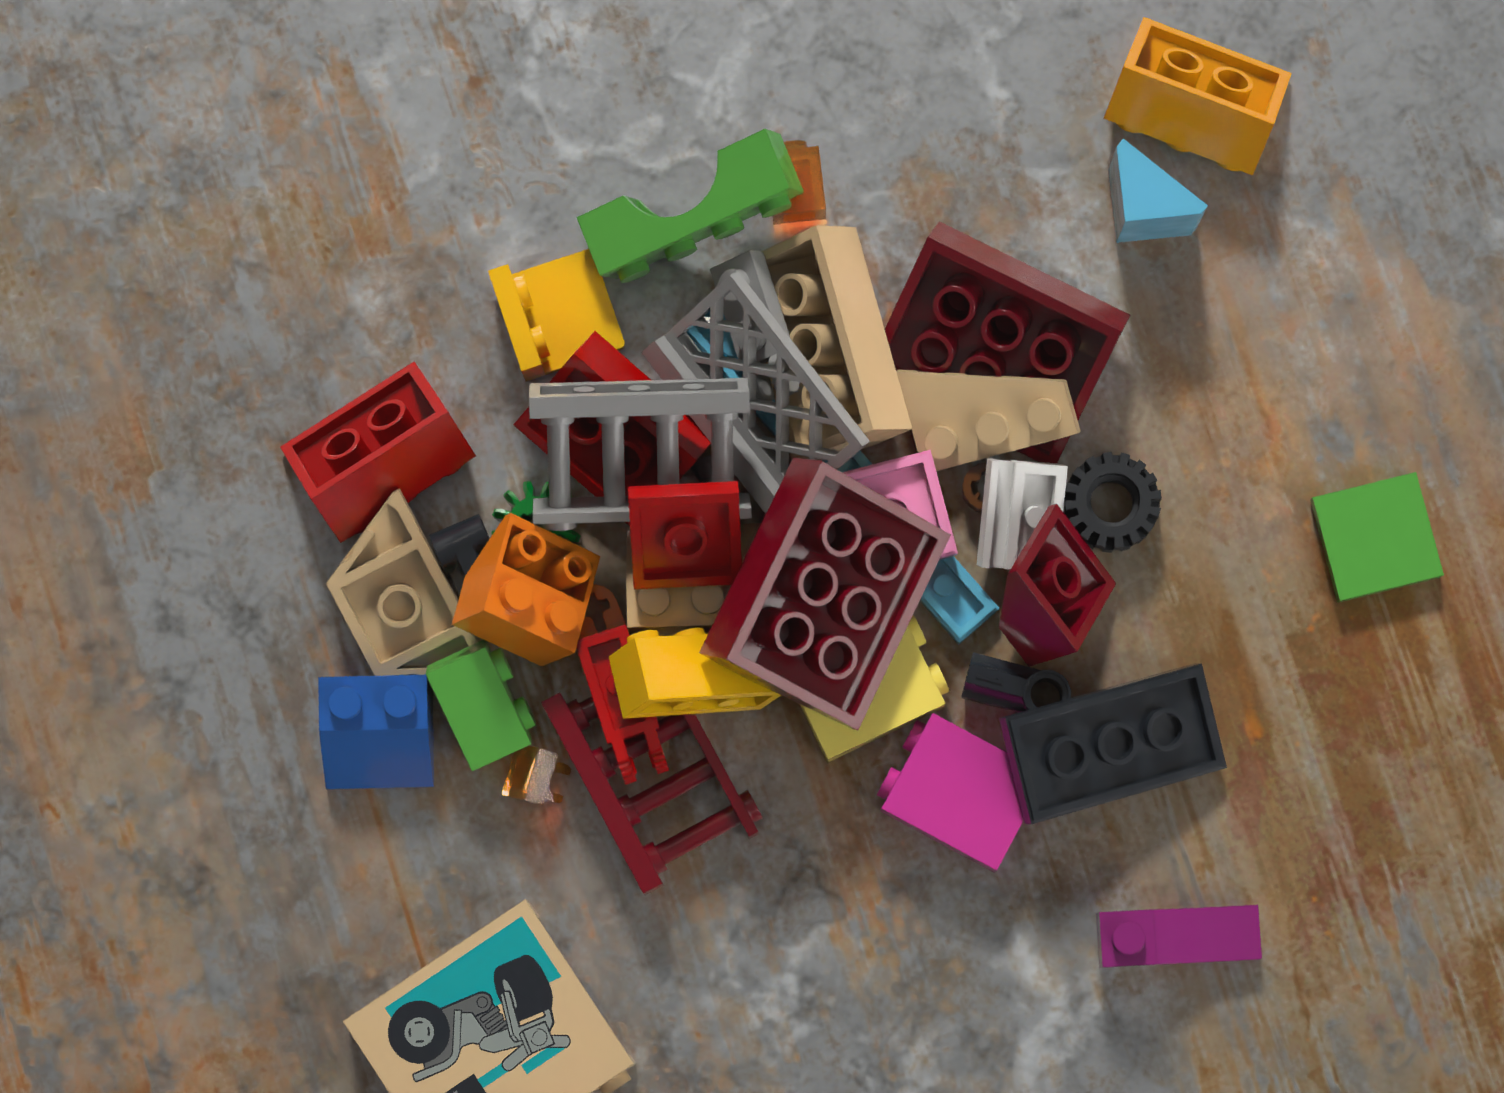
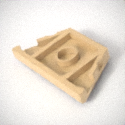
M401 489L393 491L327 580L326 585L374 676L426 675L427 665L480 642L477 636L451 625L458 598Z

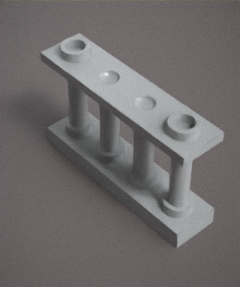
M748 379L530 383V419H541V423L547 425L549 498H533V524H545L546 529L565 531L576 528L577 523L630 522L628 496H625L623 423L629 420V416H651V420L656 422L658 485L679 484L678 421L683 420V415L705 414V418L711 421L712 482L734 481L733 420L738 418V413H750ZM596 417V421L602 424L603 497H571L569 424L574 422V418ZM739 493L740 519L752 518L749 493Z

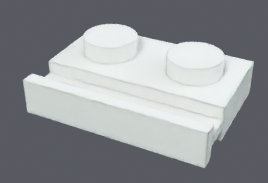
M987 458L976 565L981 568L994 567L1009 570L1012 568L1048 506L1058 504L1063 511L1068 466L1059 463L1006 461Z

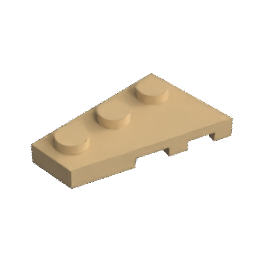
M915 370L896 371L910 418L911 430L917 451L919 453L931 450L936 471L1081 432L1067 380L1013 376H979L948 372L930 373Z

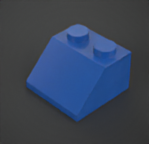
M426 675L318 677L319 736L325 787L327 790L434 787L433 689Z

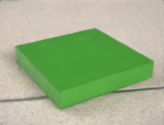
M1416 472L1310 499L1337 603L1444 576Z

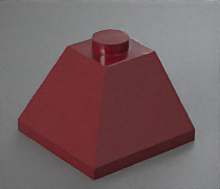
M1058 504L1048 506L1010 569L1006 581L998 627L1028 667L1078 652L1117 584Z

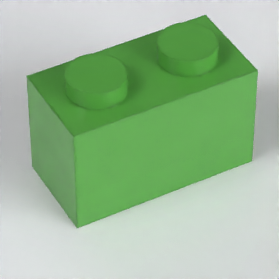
M482 640L427 665L426 676L472 771L531 745L529 729L537 726L536 721L524 696L515 700L506 681L514 676L501 648L492 651L488 642Z

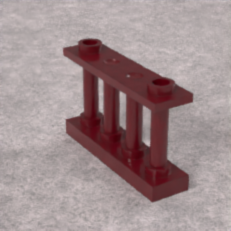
M559 692L541 702L644 895L664 886L659 874L668 870L666 864L734 827L742 824L749 839L759 834L754 823L763 817L748 790L740 794L737 793L695 714L667 716L658 721L660 729L656 731L660 743L663 744L690 729L705 758L629 798L628 794L617 798L608 781L609 778L617 775L614 769L619 767L613 746L606 750H603L602 746L592 751L582 733L591 727L590 721L599 717L592 696L578 703L577 699L566 703L564 697ZM645 734L624 740L628 754L633 759L649 750ZM716 776L731 804L730 806L657 845H654L653 841L644 846L642 845L633 828L642 822L641 816Z

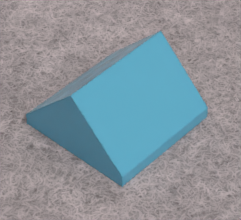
M1122 139L1117 145L1108 169L1116 243L1191 235L1198 227L1208 205L1125 139Z

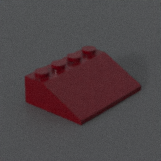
M939 221L923 245L885 327V333L896 371L915 370L930 373L948 372L979 376H1013L1067 380L1076 417L1079 421L1131 315ZM1071 436L1016 451L1038 462L1058 463Z
M793 457L699 653L746 679L851 729L859 730L951 534L823 461Z

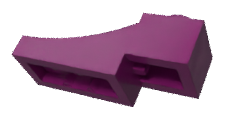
M1258 905L1096 913L1099 968L1262 959Z

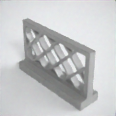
M739 271L725 278L664 336L654 340L641 352L662 380L722 379L723 368L743 371V378L748 379L750 413H738V418L733 420V472L765 514L789 467V453L808 456L811 460H828L827 464L838 470L870 442ZM730 292L733 293L744 307L743 323L724 320V297ZM710 311V317H705V315ZM693 326L710 329V353L701 352L687 334V331ZM723 331L743 335V360L723 356ZM756 338L767 339L777 350V366L756 362ZM756 374L776 378V402L756 398ZM789 380L801 382L809 391L810 409L789 405ZM756 410L776 414V438L767 437L756 423ZM705 414L690 415L711 442V421L705 418ZM789 417L810 421L809 445L789 441ZM822 423L835 425L849 444L841 451L822 448Z

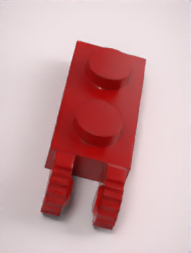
M626 624L578 640L576 647L607 744H612L625 785L637 781V770L624 740L645 734L649 747L648 755L652 767L656 769L657 773L669 771L656 731L660 729L656 716L624 719L622 717L609 656L627 644V637L630 635Z

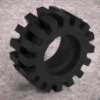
M1105 452L1099 457L1094 458L1092 456L1088 458L1084 464L1077 467L1072 473L1065 489L1064 514L1091 549L1096 547L1102 549V552L1112 553L1113 550H1120L1121 552L1128 550L1131 546L1139 544L1146 538L1159 518L1161 511L1160 501L1162 499L1161 489H1157L1156 482L1158 480L1154 473L1150 474L1145 469L1146 464L1140 459L1136 462L1130 459V455L1121 452L1120 455H1112V452ZM1108 482L1118 483L1129 491L1132 498V510L1124 520L1110 523L1101 520L1094 513L1091 506V496L1093 491L1101 484Z

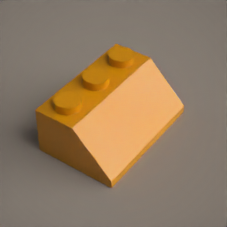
M1143 17L1103 119L1116 123L1127 132L1143 133L1166 142L1168 146L1177 151L1192 152L1213 160L1226 170L1242 171L1253 176L1274 126L1292 73Z

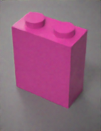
M932 713L927 724L917 719L902 746L903 749L911 752L902 771L891 767L877 793V796L886 800L880 812L995 873L1024 821L1007 752Z

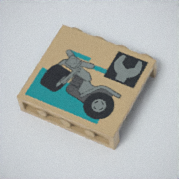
M526 899L343 1020L348 1031L389 1093H593L597 1089L601 1093H612L632 1079L626 1070L636 1064L631 1055L627 1054L540 922V917L533 906Z

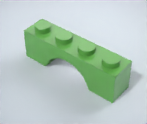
M763 129L717 151V172L714 183L706 197L696 207L686 213L673 217H660L646 207L641 200L623 195L576 218L599 275L620 279L621 283H628L650 273L648 265L666 257L667 261L671 262L691 255L697 251L695 243L713 235L715 240H719L740 232L744 229L742 221L759 213H761L762 218H767L789 209L792 206L790 199L804 193V190L781 134Z

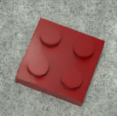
M738 481L628 487L634 590L732 585L742 565Z

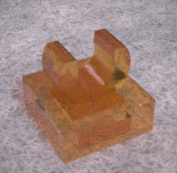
M524 747L513 754L501 795L543 806L544 801L561 803L563 796L553 793L549 789L552 774L570 775L572 769L565 763L557 762L558 753L539 747Z

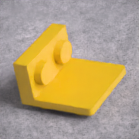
M589 249L513 274L508 264L488 270L525 382L559 371L594 331L600 334L618 351L624 349L625 342L603 277L599 275Z

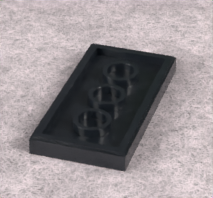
M1202 663L1190 664L999 718L1025 824L1032 825L1227 768Z

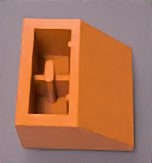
M509 513L505 515L465 575L451 625L539 666H545L574 654L601 556L517 515Z

